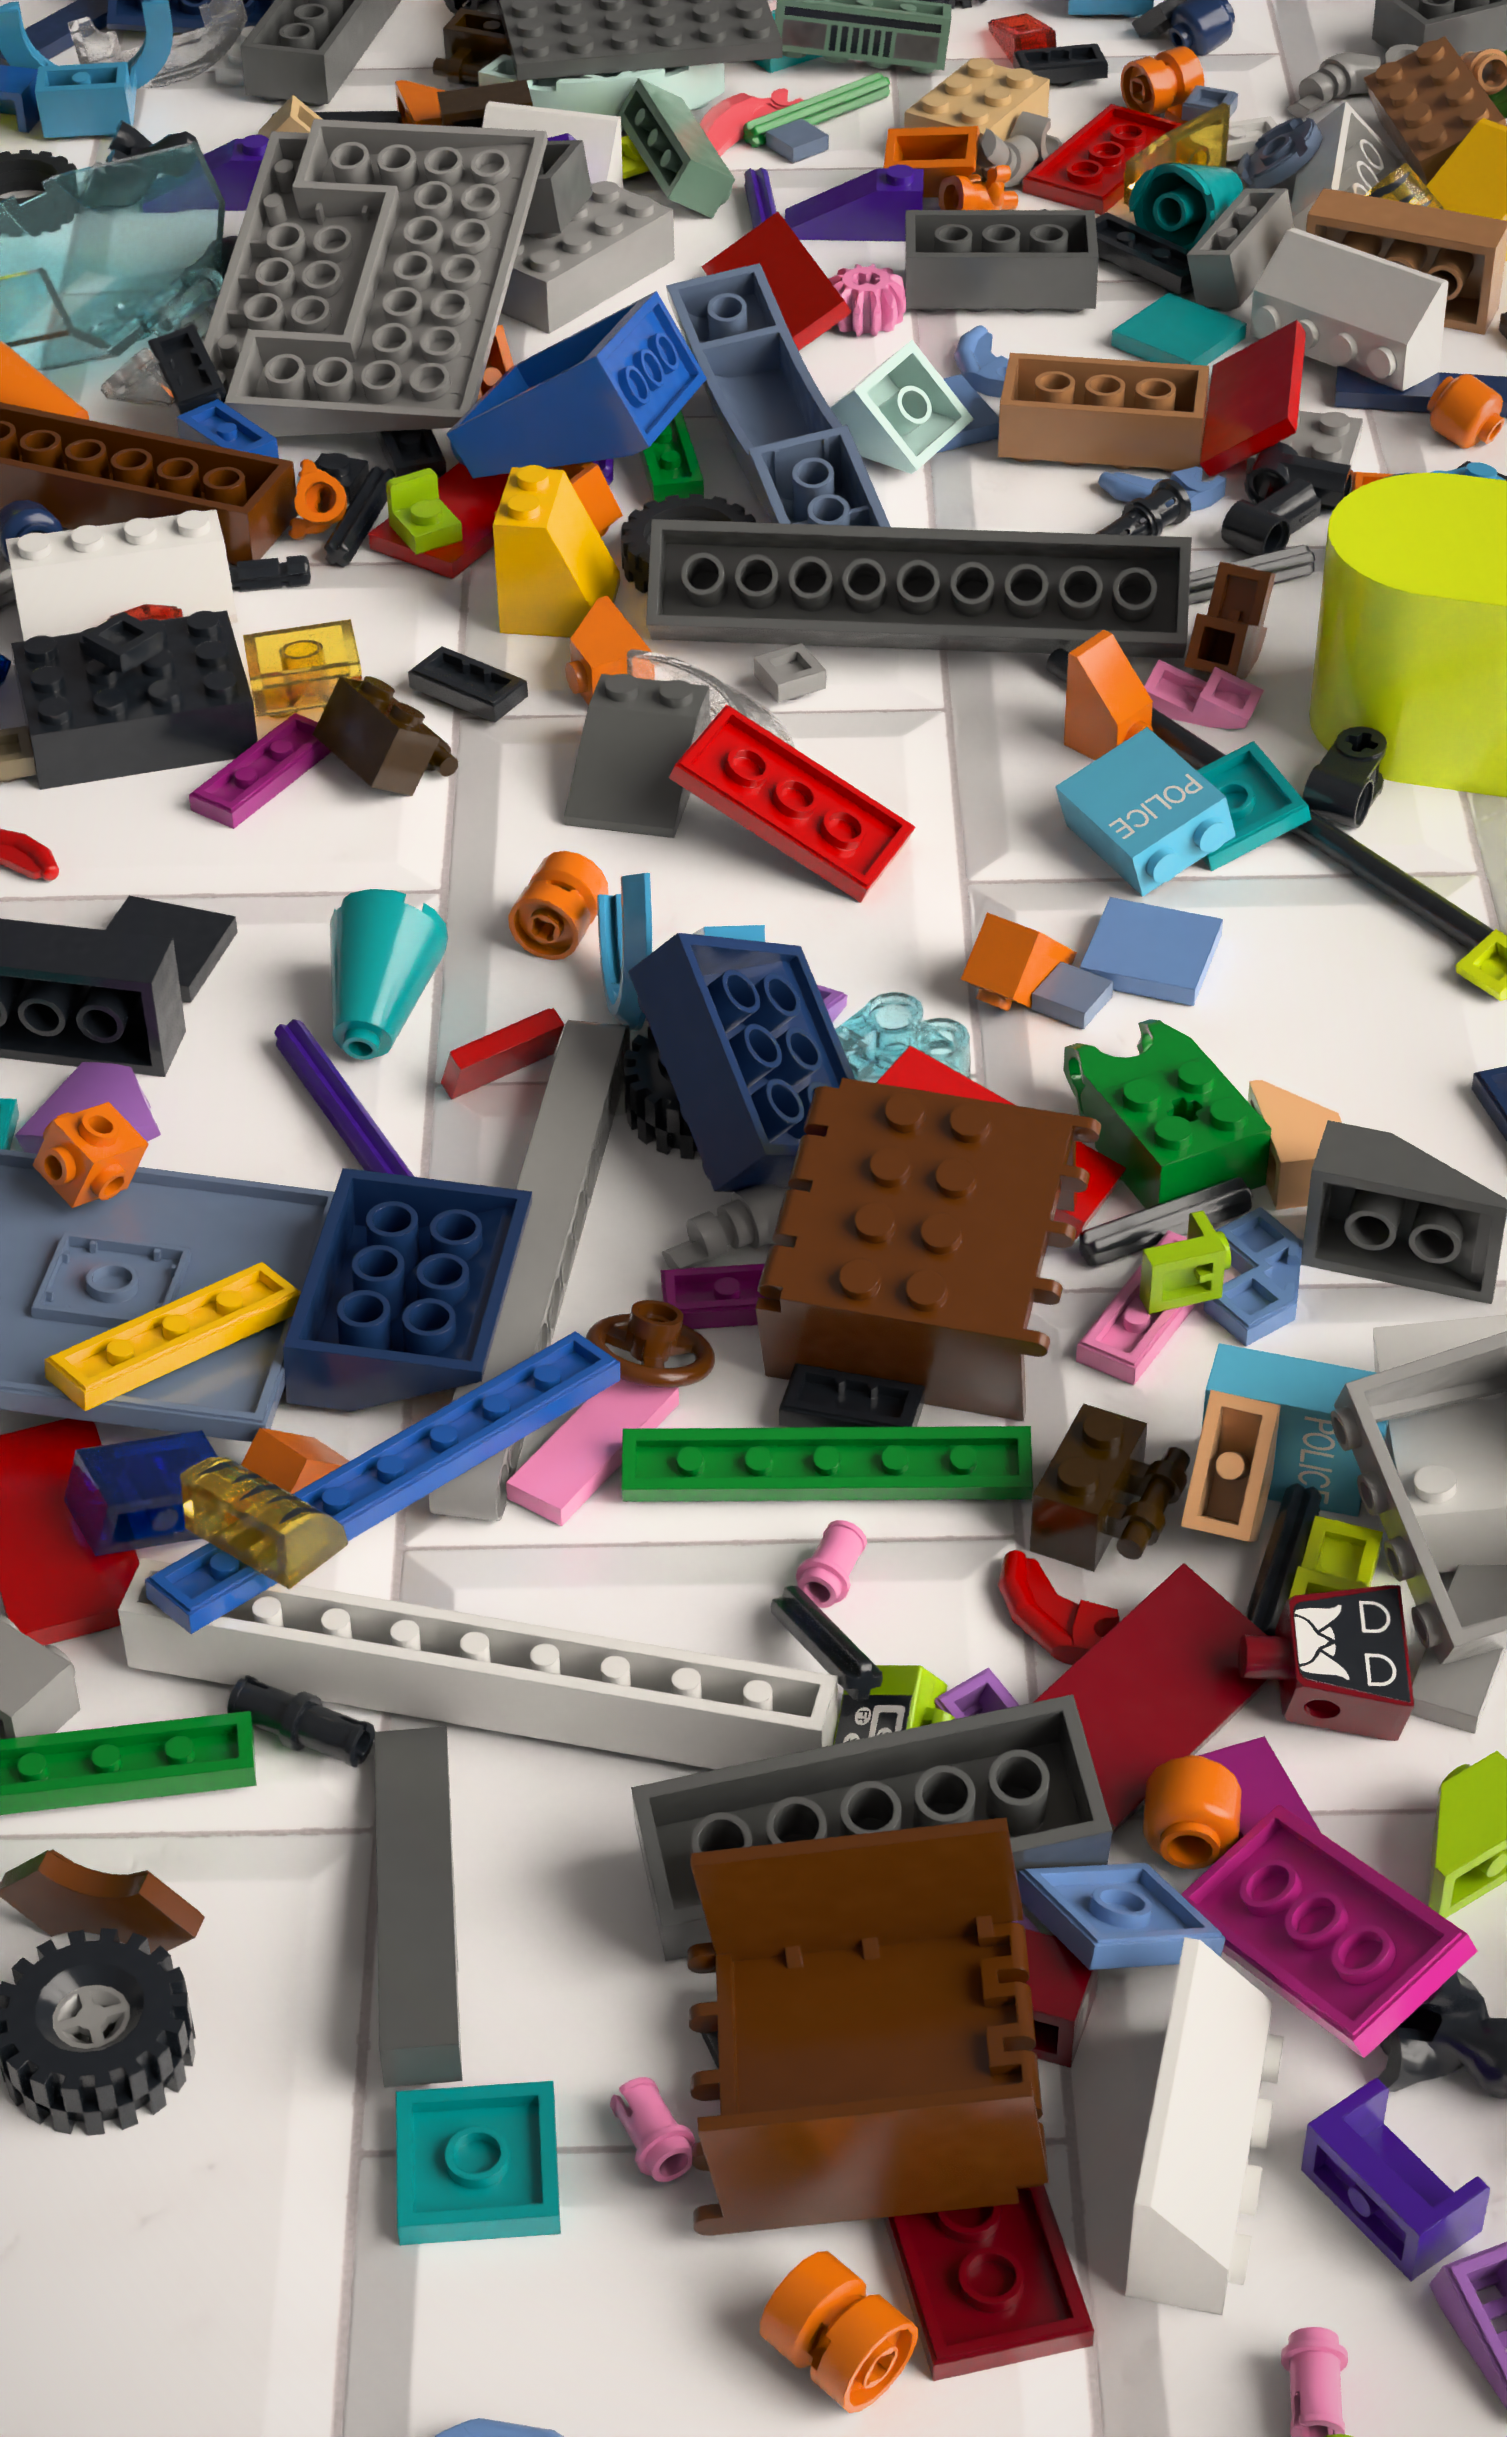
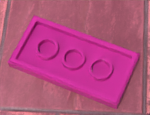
M1280 1804L1181 1893L1192 1906L1226 1937L1222 1952L1362 2058L1371 2053L1478 1952L1469 1935Z

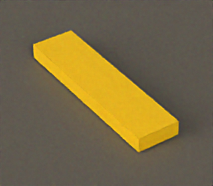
M260 1262L44 1359L45 1378L81 1409L87 1411L292 1317L301 1291L265 1263Z

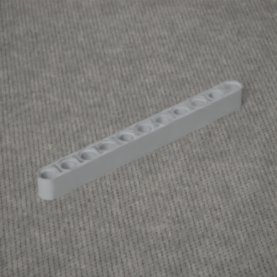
M568 1020L565 1024L516 1186L517 1190L532 1191V1204L482 1382L456 1387L452 1402L551 1345L624 1084V1056L626 1050H630L631 1045L629 1025ZM525 1437L429 1493L430 1512L436 1515L500 1521L508 1500L506 1482L515 1474Z

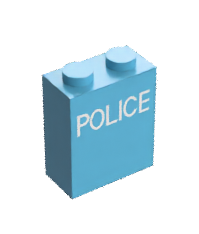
M1148 727L1055 786L1066 825L1142 897L1163 883L1170 881L1178 873L1207 854L1219 849L1224 843L1236 836L1226 796Z
M1219 1343L1205 1390L1203 1422L1210 1390L1281 1405L1273 1475L1267 1500L1282 1502L1286 1488L1298 1483L1304 1488L1315 1487L1322 1496L1319 1505L1320 1510L1355 1517L1359 1516L1362 1499L1358 1489L1357 1478L1362 1473L1352 1449L1344 1451L1338 1443L1332 1427L1331 1412L1335 1410L1334 1403L1345 1383L1376 1374L1377 1372ZM1389 1420L1377 1423L1384 1442Z

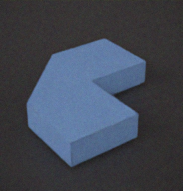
M1262 1207L1215 1230L1216 1232L1222 1231L1225 1234L1231 1251V1266L1241 1275L1224 1283L1222 1298L1205 1301L1203 1308L1208 1315L1245 1347L1289 1324L1296 1318L1303 1241Z

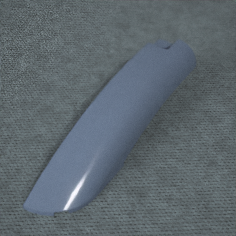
M758 263L666 285L668 300L683 338L707 378L703 386L742 471L772 523L891 527L847 425L842 426L832 412L807 369L788 330L761 264Z

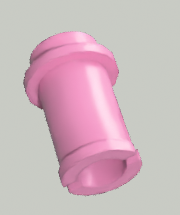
M831 1521L825 1529L823 1538L812 1558L804 1560L799 1565L796 1573L797 1586L819 1608L831 1607L846 1598L851 1586L849 1575L858 1557L867 1545L866 1536L863 1531L848 1521Z
M639 2077L626 2082L618 2089L624 2095L630 2107L625 2105L621 2096L615 2094L611 2098L610 2107L615 2117L621 2121L637 2149L635 2162L640 2172L647 2176H652L658 2182H668L679 2178L692 2166V2146L695 2144V2138L691 2130L684 2125L677 2124L660 2096L659 2089L654 2080L648 2077Z
M1322 2327L1297 2329L1289 2335L1288 2345L1281 2351V2364L1285 2370L1290 2372L1292 2418L1290 2422V2435L1292 2437H1324L1333 2434H1345V2423L1342 2417L1340 2372L1347 2367L1348 2352L1344 2346L1339 2344V2337L1332 2330Z

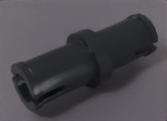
M246 1675L245 1679L241 1678L238 1680L229 1697L227 1713L251 1711L253 1726L278 1735L281 1744L293 1750L299 1751L308 1747L356 1768L358 1764L361 1765L366 1760L373 1746L375 1738L373 1724L367 1721H359L323 1707L319 1697L305 1691L295 1696Z

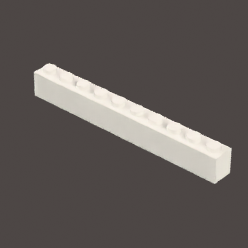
M142 1558L118 1609L128 1667L234 1686L241 1678L245 1679V1676L249 1675L256 1678L259 1682L295 1696L305 1691L326 1702L710 1769H721L830 1746L834 1743L837 1727L838 1676L281 1581L193 1634H190L148 1600L146 1596L145 1579L173 1563Z

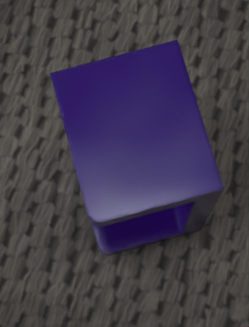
M1374 2078L1307 2124L1301 2171L1412 2282L1482 2232L1491 2188L1477 2176L1453 2192L1384 2124L1389 2089L1378 2078Z

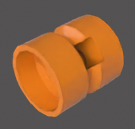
M1178 46L1160 52L1154 58L1147 56L1126 64L1121 73L1120 86L1122 97L1128 109L1157 116L1165 113L1167 108L1184 103L1195 86H1204L1205 80L1202 66L1195 53L1186 46Z
M559 851L545 857L508 915L509 929L514 939L526 951L543 959H565L574 953L590 924L593 923L598 915L597 895H609L608 882L602 870L592 860L579 853Z
M829 2251L814 2253L788 2273L766 2304L759 2323L760 2335L797 2368L810 2367V2379L848 2413L860 2412L873 2404L890 2388L908 2363L918 2340V2328L880 2294L866 2296L865 2282Z

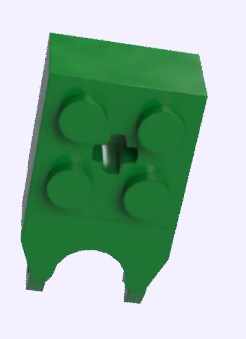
M1149 1019L1138 1023L1141 1032L1140 1040L1136 1046L1139 1051L1138 1056L1127 1058L1113 1057L1101 1052L1095 1046L1075 1043L1064 1048L1063 1071L1076 1097L1079 1115L1096 1119L1101 1124L1099 1139L1095 1142L1096 1150L1126 1167L1121 1180L1145 1209L1233 1177L1242 1178L1251 1190L1266 1185L1272 1128L1191 1037L1168 1026L1161 1020Z

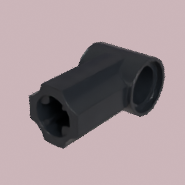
M1278 442L1257 454L1246 476L1244 488L1248 498L1257 504L1286 484L1300 478L1312 484L1315 494L1321 499V508L1334 510L1336 505L1350 492L1353 470L1352 465L1299 456L1290 445ZM1267 472L1273 473V474H1275V475H1276L1277 477H1279V478H1276V477H1274V476H1271V475L1268 474Z
M1297 478L1257 504L1243 499L1239 500L1229 509L1225 516L1221 537L1225 543L1253 556L1283 550L1286 548L1291 534L1320 516L1321 499L1315 494L1311 483Z

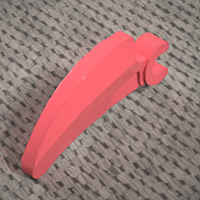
M785 88L775 90L771 94V98H757L746 93H739L713 106L704 115L699 125L721 157L727 149L743 139L745 135L743 126L746 122L799 103L803 99L798 98L787 102L788 90Z

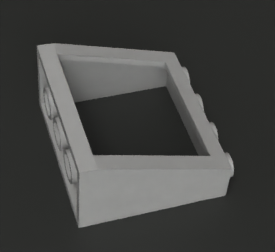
M1507 1331L1345 1383L1334 1403L1335 1410L1331 1412L1332 1427L1338 1443L1344 1451L1352 1449L1362 1473L1357 1478L1362 1502L1371 1516L1379 1515L1389 1540L1385 1541L1384 1550L1389 1568L1397 1581L1406 1580L1416 1606L1412 1607L1411 1616L1417 1636L1425 1648H1434L1440 1665L1506 1648L1507 1615L1461 1627L1377 1423L1507 1392Z

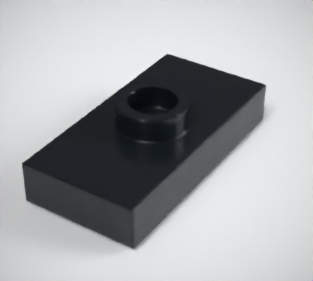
M1097 43L1017 50L1013 52L1014 69L1023 68L1030 70L1033 75L1050 79V84L1054 86H1066L1071 84L1072 81L1108 78V62Z
M195 325L147 341L151 355L180 415L216 399L223 403L225 402L226 390Z
M443 646L408 671L410 688L494 723L528 697L527 680Z
M795 1363L779 1407V1426L917 1427L925 1403V1386Z

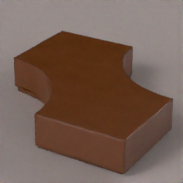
M53 1849L47 1850L5 1872L0 1882V1897L51 1937L83 1929L85 1933L100 1935L101 1928L118 1929L119 1940L122 1943L127 1944L134 1932L148 1938L150 1953L159 1946L169 1951L196 1938L205 1918L199 1910L148 1870L133 1874L100 1872L79 1865Z

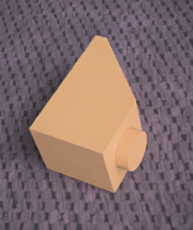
M1249 1081L1247 1101L1272 1128L1266 1185L1275 1209L1308 1206L1311 1171L1328 1120L1342 1123L1339 1113L1266 1081Z
M1210 1390L1181 1521L1182 1527L1246 1542L1258 1541L1273 1475L1281 1405Z

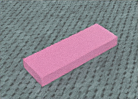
M1168 1230L1156 1246L1187 1240V1237ZM1142 1264L1080 1340L1076 1350V1362L1132 1385H1135L1197 1305L1196 1303L1148 1314L1139 1298Z
M620 1379L617 1383L586 1400L506 1482L507 1499L563 1526L622 1464L623 1429L657 1428L679 1405V1388L649 1387Z

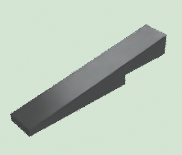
M447 1726L375 1732L374 1747L379 2053L383 2084L385 2088L463 2081Z

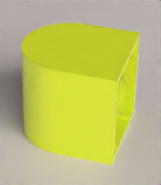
M1448 473L1397 475L1376 480L1359 487L1345 496L1332 511L1327 532L1309 708V720L1312 731L1327 751H1329L1343 730L1361 726L1373 728L1381 732L1387 741V750L1379 765V772L1382 774L1383 779L1405 784L1507 798V480Z

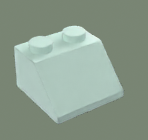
M913 340L877 366L830 407L842 426H848L860 456L910 474L917 471L974 420Z

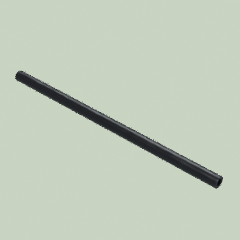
M1058 648L1048 657L1046 669L1067 683L1069 652L1063 648ZM1152 707L1151 726L1153 732L1192 767L1198 770L1225 756L1224 753ZM1311 810V820L1290 830L1471 951L1494 931Z

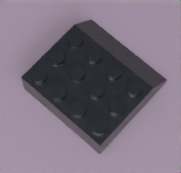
M227 610L218 612L198 611L190 616L165 620H142V622L161 631L163 650L124 674L85 654L82 635L96 627L88 628L80 633L54 637L40 635L32 637L27 641L11 643L13 666L25 723L30 736L40 790L236 759L258 742L253 699Z

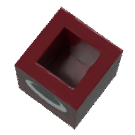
M1025 1929L1030 1974L1029 1980L1025 1983L1031 1988L1036 2046L1031 2051L1040 2060L1071 2068L1096 1997L1098 1970H1089L1055 1935L1051 1936Z

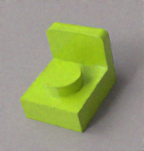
M431 468L387 481L389 525L416 555L463 541L462 523L439 499L437 474Z
M1203 1210L1189 1214L1187 1240L1143 1249L1139 1298L1148 1314L1222 1298L1224 1270L1231 1267L1230 1246L1225 1234L1222 1231L1216 1232Z

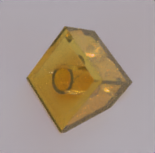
M1221 103L1164 134L1126 161L1124 204L1129 206L1133 186L1143 173L1163 163H1183L1226 168L1231 105Z
M351 619L243 635L256 717L268 715L271 718L281 719L288 718L300 710L320 707L325 709L340 676L363 682Z

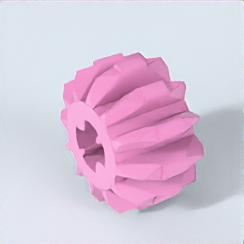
M855 264L853 269H839L837 275L829 278L852 311L850 315L835 325L839 327L840 332L853 331L856 332L858 337L863 333L877 336L879 331H894L895 325L903 322V316L906 311V289L903 286V277L893 274L891 268L879 269L876 268L875 264L869 267Z

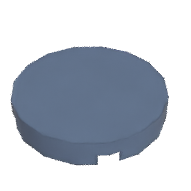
M1293 118L1275 126L1262 135L1258 142L1255 143L1258 150L1251 157L1248 153L1244 154L1237 167V174L1246 189H1268L1296 173L1319 149L1323 139L1320 129L1311 118H1306L1305 122L1301 118Z

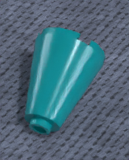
M1163 163L1144 172L1134 184L1129 200V213H1134L1137 226L1191 250L1244 190L1243 184L1239 176L1229 168L1183 163Z
M366 889L350 893L343 898L341 907L337 910L334 909L330 919L333 1039L346 1054L360 1060L380 1057L391 1050L443 958L449 937L446 923L435 909L426 903H423L422 911L404 903L406 894L394 890Z

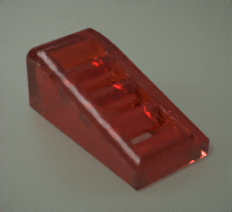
M1028 13L992 19L988 22L989 32L1012 64L1013 52L1017 50L1057 47L1056 31Z

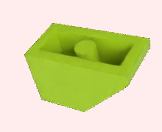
M1498 1751L1493 1752L1473 1765L1463 1764L1458 1766L1446 1776L1439 1787V1800L1433 1830L1428 1907L1444 1918L1451 1916L1507 1881V1759Z

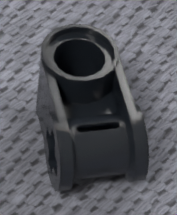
M1351 727L1343 730L1320 764H1317L1312 769L1308 777L1302 799L1307 803L1309 809L1323 819L1359 828L1363 824L1370 807L1382 793L1384 780L1379 772V765L1387 750L1385 736L1381 732L1369 727Z

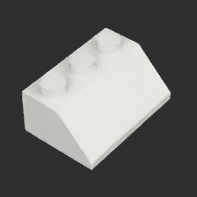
M492 101L487 103L482 128L546 131L547 138L569 133L576 140H583L591 186L597 182L610 181L623 188L621 117Z

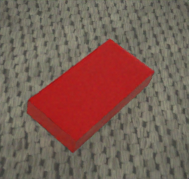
M548 1008L450 1051L441 1080L443 1088L452 1100L553 1055L565 1024L554 1008Z

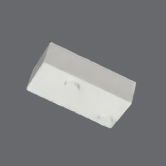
M1507 1314L1372 1327L1375 1372L1379 1373L1507 1331ZM1507 1392L1389 1420L1385 1444L1438 1572H1455L1458 1565H1507Z

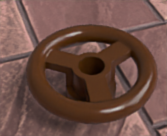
M638 1301L632 1305L630 1314H619L599 1320L588 1330L585 1337L620 1362V1379L638 1385L658 1388H676L692 1385L706 1378L715 1365V1353L707 1339L694 1329L682 1324L684 1315L680 1309L662 1301ZM605 1343L630 1352L633 1358L641 1361V1364L628 1361L616 1355ZM693 1353L695 1356V1361L686 1366L677 1368H665L664 1363L671 1356Z

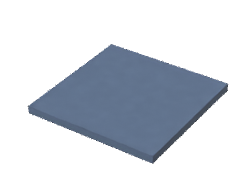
M0 1149V1410L252 1442L259 1428L271 1429L285 1387L283 1344L292 1317L87 1411L81 1409L45 1378L44 1359L260 1262L265 1263L299 1291H302L334 1192L138 1167L128 1189L120 1191L108 1200L97 1199L71 1208L32 1166L37 1156L36 1153Z

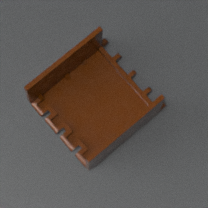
M848 1078L841 1079L839 1088L828 1086L816 1087L803 1128L807 1135H803L800 1138L788 1181V1186L791 1190L785 1192L773 1233L772 1241L776 1245L769 1248L758 1286V1292L766 1297H758L755 1308L765 1376L790 1380L795 1363L923 1385L925 1386L924 1404L1024 1422L1026 1414L1024 1355L1034 1357L1045 1356L1050 1345L1048 1335L1027 1329L1033 1302L1046 1305L1058 1304L1063 1290L1059 1282L1040 1277L1047 1246L1059 1248L1072 1247L1076 1236V1229L1072 1225L1053 1221L1056 1209L1074 1212L1077 1201L1076 1192H1083L1087 1189L1090 1175L1085 1169L1076 1166V1141L1085 1143L1098 1141L1101 1131L1100 1122L1085 1116Z
M1007 1817L691 1853V1868L712 1942L699 1943L689 1947L687 1950V1967L690 1971L699 1974L716 1972L717 2001L698 2003L691 2006L688 2011L689 2028L697 2033L718 2031L719 2069L694 2073L690 2077V2094L699 2101L720 2100V2115L697 2117L700 2141L692 2146V2165L698 2170L710 2171L719 2203L702 2205L694 2210L693 2225L696 2233L714 2236L1019 2203L1018 2189L1037 2187L1049 2183L1044 2125L1038 2121L1043 2115L1038 2058L1031 2051L1036 2046L1031 1988L1025 1983L1030 1978L1026 1932L1022 1924L1014 1922L1023 1921L1024 1918Z

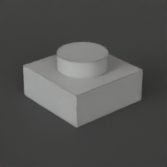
M802 643L754 657V676L778 703L785 700H795L806 694L826 689V669Z

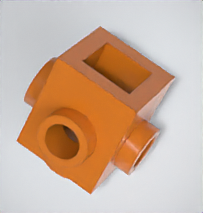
M106 1102L73 1114L66 1112L53 1119L43 1132L44 1141L32 1166L69 1206L74 1208L97 1199L108 1200L120 1191L128 1189L149 1143L110 1102Z

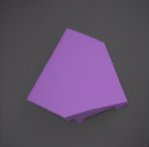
M82 1062L15 1136L24 1152L38 1154L44 1141L43 1132L53 1119L66 1112L73 1114L106 1102H110L147 1142L160 1136L161 1132L153 1118L150 1103L131 1067L102 1062Z

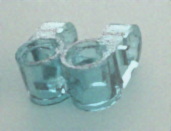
M900 992L880 994L870 999L861 1010L835 1029L856 1080L863 1081L873 1072L883 1075L910 1045L971 1079L970 1035L967 1028L960 1022L950 1018L924 1020L922 1004L914 996Z

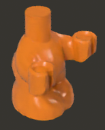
M999 165L990 168L987 171V182L981 181L979 174H971L968 177L960 175L945 177L939 186L938 198L940 209L1014 210L1018 205L1017 193L1015 191H1004V184L1011 178L1010 167L1008 165Z
M304 459L300 462L302 471L298 473L300 480L297 484V494L294 499L295 509L298 515L304 519L293 518L290 520L289 525L292 528L288 530V535L296 541L304 539L307 534L323 533L344 517L347 508V495L341 483L327 472L317 469L315 463L309 459Z

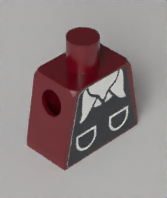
M1400 1585L1303 1594L1289 1598L1275 1628V1636L1242 1635L1238 1652V1666L1241 1678L1279 1680L1282 1715L1289 1722L1382 1740L1398 1741L1414 1708Z

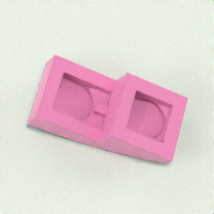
M1159 659L1144 685L1153 701V708L1170 719L1225 729L1246 728L1264 692L1263 689L1217 667H1214L1206 682Z

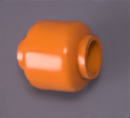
M1462 374L1455 379L1451 376L1447 377L1437 387L1427 405V410L1431 412V427L1463 449L1473 447L1480 441L1489 444L1498 435L1505 422V419L1500 416L1503 406L1502 396L1470 374Z
M1196 1755L1171 1759L1156 1767L1146 1782L1143 1834L1149 1847L1170 1864L1183 1869L1205 1868L1220 1859L1239 1839L1242 1791L1235 1775L1222 1764Z

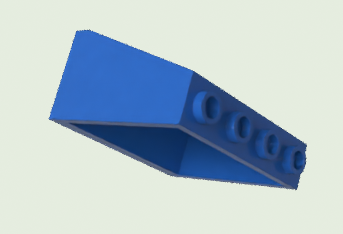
M655 291L512 366L446 434L450 439L453 455L460 464L466 466L472 478L510 473L511 467L522 468L528 465H539L549 468L633 456L652 445L707 378L661 297Z

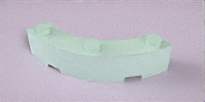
M503 54L478 71L479 86L517 81L511 56ZM724 63L527 80L534 107L610 116L618 114L638 78L681 97L690 111L706 107L709 101L725 92Z

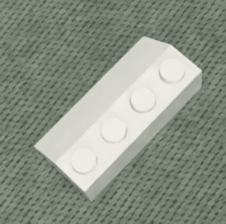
M1346 101L1316 124L1323 136L1320 147L1312 158L1297 171L1291 212L1294 228L1306 232L1307 214L1323 188L1369 196L1377 189L1387 186L1403 176L1404 164ZM1401 185L1380 198L1399 201Z
M1293 227L1286 231L1253 289L1250 335L1262 339L1298 320L1306 332L1305 356L1335 367L1345 366L1381 384L1404 391L1421 383L1440 370L1448 281Z
M216 509L208 511L190 510L180 515L151 519L135 518L128 522L102 526L84 525L73 530L45 534L29 533L22 537L6 539L23 641L40 635L54 637L80 633L88 628L101 625L121 612H125L142 621L145 619L165 620L185 617L198 611L218 612L227 610L231 624L238 623L225 543Z
M1184 1937L1134 2202L1125 2296L1223 2315L1228 2283L1242 2286L1245 2284L1252 2236L1237 2233L1240 2214L1256 2216L1263 2167L1248 2165L1251 2146L1262 2149L1267 2148L1274 2101L1260 2099L1259 2094L1262 2081L1277 2084L1284 2036L1269 2034L1273 2002L1198 1939Z

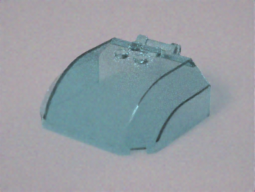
M196 142L60 173L42 181L41 183L46 192L28 201L18 204L14 195L0 201V341L6 343L39 372L119 357L135 342L143 340L152 334L160 337L181 328V321L205 300L211 301L220 293L223 278L217 270L221 268L225 201Z

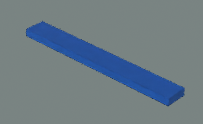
M574 1331L291 1495L303 1500H296L297 1507L310 1508L308 1506L310 1505L312 1508L319 1509L339 1523L338 1534L336 1533L333 1520L321 1513H317L316 1522L312 1512H302L278 1525L287 1513L295 1509L291 1500L283 1499L145 1579L147 1599L187 1632L193 1634L620 1381V1362Z

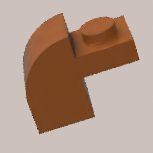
M1219 562L1207 615L1196 614L1184 667L1212 673L1214 667H1217L1240 679L1247 678L1258 660L1268 628L1263 627L1276 574Z

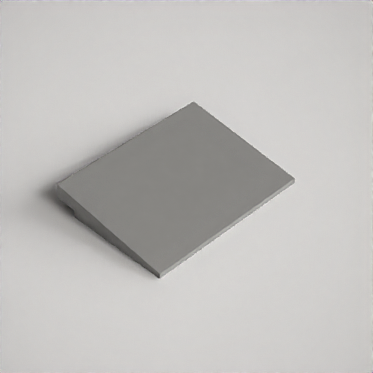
M322 119L313 120L310 133L272 131L203 342L226 390L227 396L224 403L274 437L452 428L477 402L548 141L546 131Z

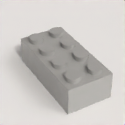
M601 181L591 186L592 196L561 234L547 239L536 238L534 234H522L501 313L550 334L674 261L673 209L654 202L648 196H640L620 188L614 182Z

